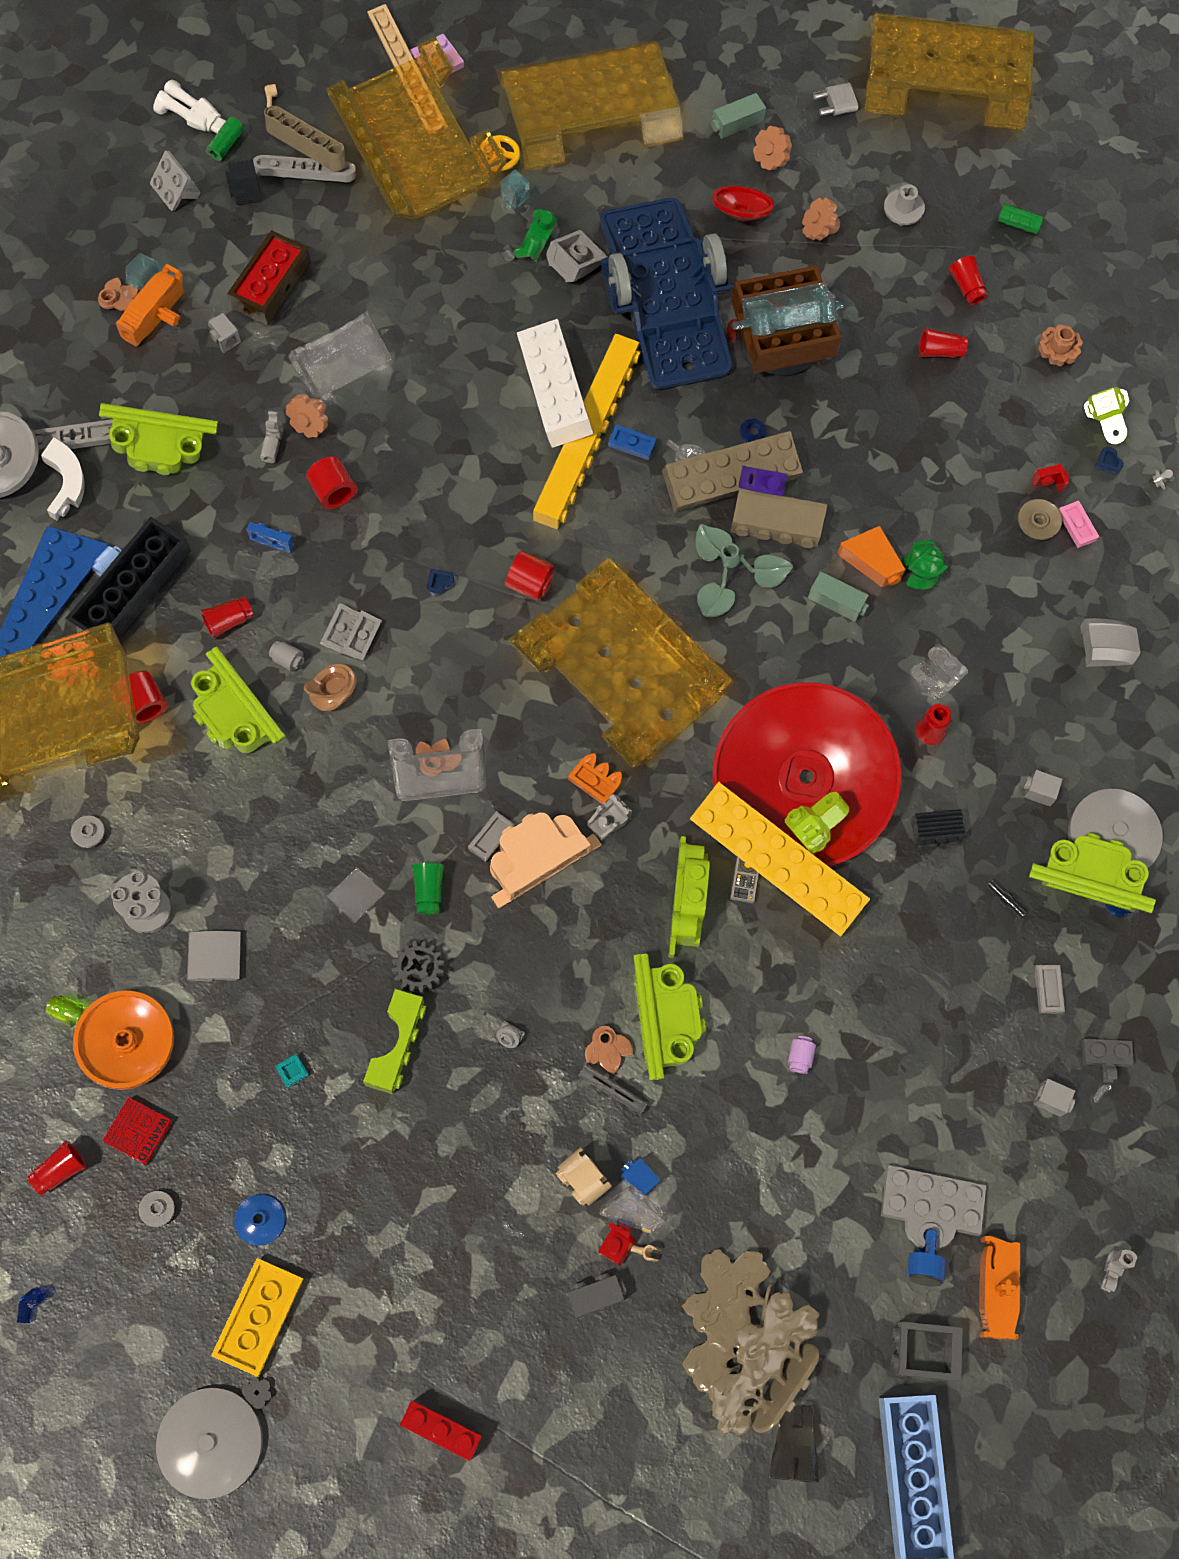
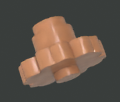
M769 126L767 130H761L759 135L756 136L755 142L757 145L754 147L753 153L755 160L761 162V167L767 170H776L777 167L785 166L790 158L789 154L792 144L790 136L784 134V129Z
M819 197L811 203L810 209L805 212L802 224L805 225L803 233L807 238L820 241L829 234H835L838 231L840 219L837 217V213H835L837 205L833 200Z
M1059 324L1056 329L1048 327L1042 333L1038 350L1043 358H1049L1050 364L1063 366L1065 362L1072 364L1078 359L1081 354L1080 348L1083 341L1080 339L1079 333H1075L1071 327Z
M306 394L296 395L286 405V415L290 418V425L298 433L303 432L308 438L317 437L328 427V417L325 415L326 406L321 399L309 398Z

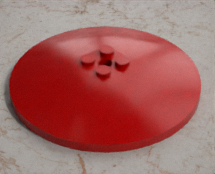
M813 682L792 683L760 694L748 702L732 718L724 730L716 749L713 763V788L720 782L806 850L808 849L785 824V819L793 809H798L801 805L811 808L825 795L837 792L849 806V812L845 818L830 829L831 840L826 843V846L821 851L811 853L829 867L858 855L874 842L885 829L892 817L899 797L901 785L900 759L896 744L886 724L863 700L850 692L827 684ZM805 770L813 774V780L807 784L801 782L799 778L800 773Z

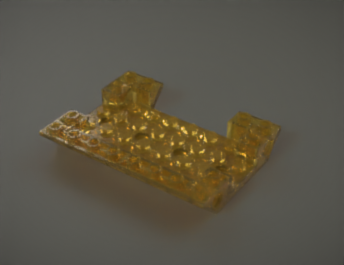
M873 11L870 37L871 57L866 82L864 111L904 116L910 88L989 98L985 107L984 125L1019 130L1025 129L1031 100L1034 50L1033 31ZM892 48L895 49L896 52L892 53L889 52L887 49ZM933 53L936 57H930L927 54ZM967 58H973L976 62H970ZM1007 63H1013L1016 67H1011Z
M610 557L577 582L576 591L547 615L542 611L509 638V642L538 672L556 667L612 724L609 729L601 734V737L632 769L649 762L715 705L733 683V680ZM577 618L580 624L578 626H571L568 624V620ZM608 649L611 654L608 657H601L598 651ZM631 680H638L641 682V687L637 689L631 688L629 682ZM669 711L673 717L670 720H663L660 717V713Z

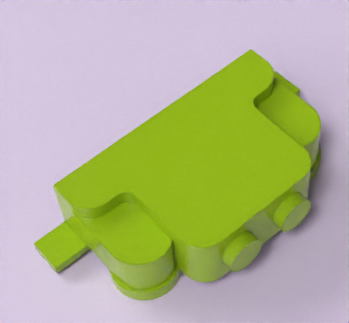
M101 403L99 411L100 417L113 419L112 427L109 430V439L113 450L121 454L127 453V462L135 470L141 472L147 470L157 471V473L162 475L177 473L181 468V462L187 464L197 462L201 454L204 433L216 435L218 421L105 403Z
M214 647L208 651L206 656L214 666L207 671L196 673L191 680V686L198 696L193 702L196 712L193 718L200 727L204 725L207 728L208 732H206V735L213 744L217 742L220 747L225 749L235 745L240 752L250 753L267 741H272L275 745L285 738L284 733L219 648Z
M1087 833L1086 836H1079L1074 843L1068 840H1059L1051 848L1047 867L1034 863L1032 865L1029 877L1042 881L1041 885L1135 912L1137 909L1148 913L1153 911L1156 899L1141 895L1144 883L1149 876L1148 868L1140 861H1131V852L1128 848L1123 847L1124 843L1116 840H1110V842L1102 841L1100 836Z
M681 836L679 845L669 958H674L675 944L699 947L701 927L706 909L710 867L708 854L704 853V846L685 843V836Z
M637 954L633 956L635 965L634 980L645 1066L649 1073V1080L664 1079L663 1067L685 1064L693 1055V1045L699 1041L701 1034L706 1032L705 1020L700 1018L699 1009H702L701 994L696 993L694 986L683 984L684 974L680 967L674 964H666L660 968L650 969L648 954Z

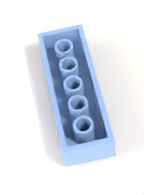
M936 1395L879 1398L895 1559H954Z

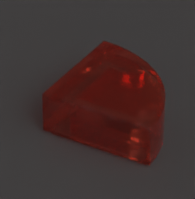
M737 319L729 321V340L736 341L739 330Z

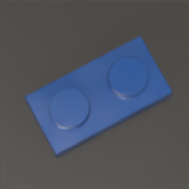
M616 424L608 446L649 461L657 438Z
M249 522L246 530L250 540L291 553L294 544L289 533L283 530L276 531L270 529L262 523L255 524Z

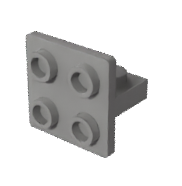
M165 151L150 181V185L171 211H175L181 199H198L201 192L171 152Z

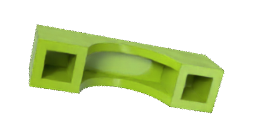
M395 989L387 1013L399 1027L398 1042L388 1054L378 1058H371L363 1081L365 1086L390 1094L394 1093L395 1088H400L403 1080V1075L400 1074L403 1065H408L411 1052L408 1051L410 1043H415L419 1029L416 1028L418 1019L422 1020L426 1012L427 1006L423 1005V997Z

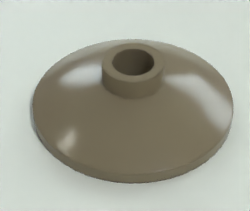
M1034 499L1026 502L1021 507L1018 513V523L1022 531L1029 537L1045 540L1058 533L1062 525V516L1058 508L1051 502Z

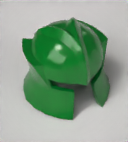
M923 540L914 543L911 551L902 558L901 563L904 568L908 566V569L915 573L911 574L906 585L915 589H930L937 584L941 573L947 569L948 566L944 564L942 552L934 545L935 541Z

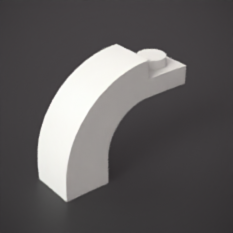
M53 438L41 456L44 463L56 469L63 476L62 488L47 509L49 516L58 521L61 516L64 517L70 509L69 504L76 508L79 507L84 495L85 481L80 463L75 454L65 444Z

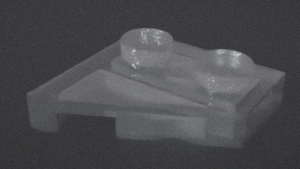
M632 1184L603 1204L599 1210V1214L647 1233H651L667 1222L668 1214Z

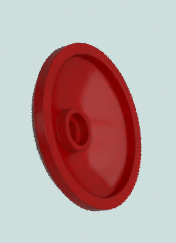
M725 186L716 189L712 196V202L716 208L738 222L764 218L774 208V201L771 197L749 187Z

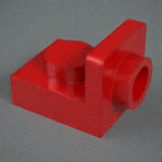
M1062 464L1038 469L1031 480L1034 487L1041 485L1047 487L1055 482L1058 492H1063L1069 483V475L1063 469Z
M610 1222L608 1225L610 1232L597 1252L618 1266H621L636 1240L630 1234L632 1230L620 1222L618 1225Z

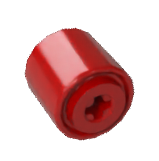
M330 456L320 459L306 473L308 483L322 506L326 509H336L345 505L357 492L356 484L338 457Z
M520 550L510 567L505 587L535 601H539L542 596L546 595L554 577V564Z
M148 671L131 673L121 679L114 688V693L131 724L140 725L150 722L162 715L168 707V703L156 681Z

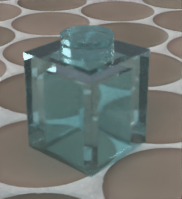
M517 170L512 171L500 181L501 198L516 209L530 198V182Z
M139 253L125 267L127 284L141 290L152 276L159 272L158 261Z

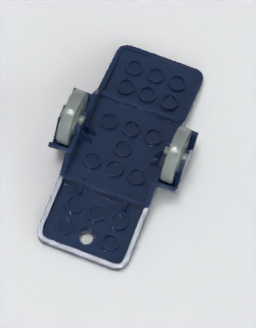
M665 198L604 211L600 216V225L610 254L609 258L601 260L606 294L614 314L630 313L636 332L635 338L639 342V351L641 352V358L650 385L656 389H665L727 375L731 371L732 360L719 315L717 293L731 291L733 287L732 284L728 285L727 260L719 236L713 233L705 235L704 239L700 240L694 237L681 203L675 198ZM691 362L694 368L692 370H685L682 364Z

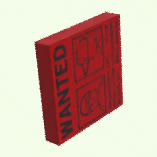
M128 1097L102 1141L147 1165L171 1125L172 1120Z

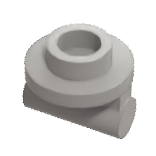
M1156 469V475L1152 476L1157 488L1162 487L1163 490L1166 489L1165 482H1171L1175 479L1174 473L1169 469L1163 474H1160L1159 470Z
M506 1021L503 1022L497 1032L498 1041L507 1048H515L525 1036V1032Z

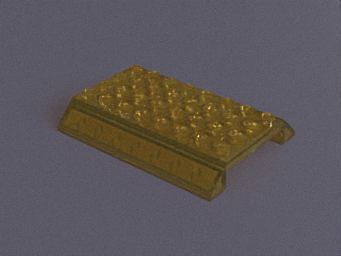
M436 37L417 45L419 57L353 88L348 89L344 80L325 88L395 217L418 219L491 184L507 163L489 129L470 137V145L439 89L453 71V66Z
M649 40L497 70L501 89H505L520 139L521 156L525 170L565 163L561 135L639 120V133L644 147L683 139L679 104L659 44L656 41Z
M109 622L0 657V794H2L9 779L80 756L85 755L87 766L91 767L134 753L140 737L126 657Z

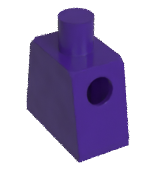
M742 465L738 488L783 496L787 474ZM752 474H753L754 478H753V482H752V484H751V483H750V478H751V476H752Z

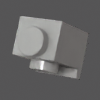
M224 313L209 320L208 326L211 328L209 333L216 343L219 342L223 354L241 343L238 330Z

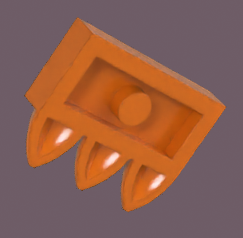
M589 754L581 759L569 774L568 780L604 805L610 799L609 796L614 795L618 790L622 775L621 772H615L606 777L609 771V764L602 763L594 768L596 754Z

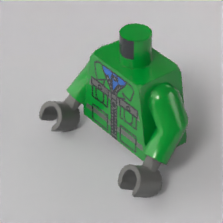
M529 204L524 206L527 211L521 213V215L529 222H533L520 247L515 248V250L509 244L503 247L505 251L500 254L508 262L512 261L515 257H529L537 262L558 220L550 210H534Z

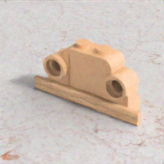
M531 813L524 817L519 825L515 827L511 825L502 831L503 835L500 837L501 852L496 853L492 857L490 872L503 889L491 896L499 909L599 848L602 844L595 834L587 838L582 835L573 820L566 815H559L551 820L546 813H537L535 815Z

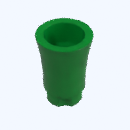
M418 863L412 865L417 914H439L445 865L439 863Z

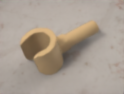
M275 84L265 86L267 107L272 106V97L278 96Z
M633 1245L630 1251L643 1255L648 1261L657 1262L659 1260L652 1258L651 1252L654 1249L659 1251L661 1249L652 1245L645 1247Z

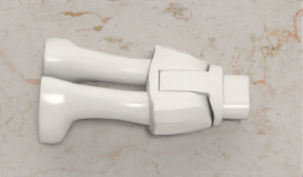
M170 80L165 84L164 91H159L154 102V112L164 115L168 110H171L187 120V125L204 132L218 133L226 122L205 98H201L199 101L194 99L181 89L180 83L175 80ZM176 99L182 101L183 103L191 107V109L186 108L185 106L177 102Z

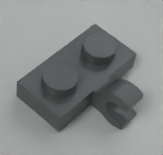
M1082 1040L1083 1065L1102 1066V1080L1105 1083H1113V1080H1117V1069L1115 1066L1132 1067L1134 1065L1132 1041Z

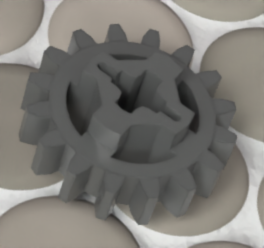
M413 941V947L409 948L405 944L404 952L397 950L396 953L399 959L392 960V963L397 966L392 969V973L399 974L395 977V982H402L401 988L403 990L410 987L411 994L415 992V989H419L420 994H423L425 987L430 991L433 990L432 983L439 985L440 981L437 976L444 975L443 970L439 969L444 966V961H438L441 953H434L435 946L432 945L426 948L425 941L422 942L421 946H417L416 941ZM416 953H423V954H426V955H425V956H420V955H416ZM407 958L408 964L405 968H403L404 970H402V965L405 959ZM414 965L422 966V970L418 971L414 968ZM432 965H434L433 973L429 977L428 971L431 967H433ZM411 979H417V980H420L421 982H412V981H410V980H411Z

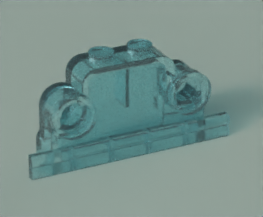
M825 282L742 299L744 320L732 322V327L735 330L751 327L753 335H768L776 330L817 322H832L838 319L837 309H842L843 304L840 301H836V296L829 291L828 284Z

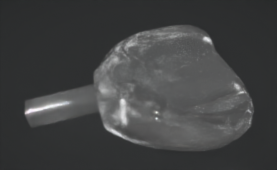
M671 440L666 442L669 447L676 451V462L705 454L702 448L695 445L682 444L679 447Z

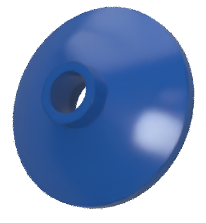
M263 1194L247 1198L240 1204L235 1214L234 1224L236 1232L243 1241L250 1245L263 1246L273 1242L279 1237L285 1225V1213L281 1204L273 1197ZM258 1214L262 1215V1222L256 1224L254 1222L255 1216Z

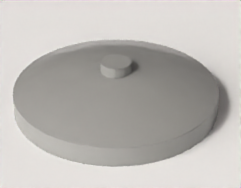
M0 411V497H5L19 490L32 476L38 462L39 446L34 431L25 421L12 413Z
M1103 789L1088 795L1074 809L1068 824V838L1072 843L1079 836H1086L1087 833L1098 835L1101 837L1100 840L1106 842L1116 840L1124 843L1123 847L1130 850L1131 861H1140L1147 868L1155 862L1161 851L1163 834L1156 813L1142 798L1125 790Z
M205 1388L191 1392L179 1399L168 1410L160 1424L156 1439V1455L161 1472L170 1485L187 1496L198 1499H213L227 1495L238 1489L248 1480L259 1462L263 1444L261 1424L252 1406L244 1398L232 1391L220 1388Z

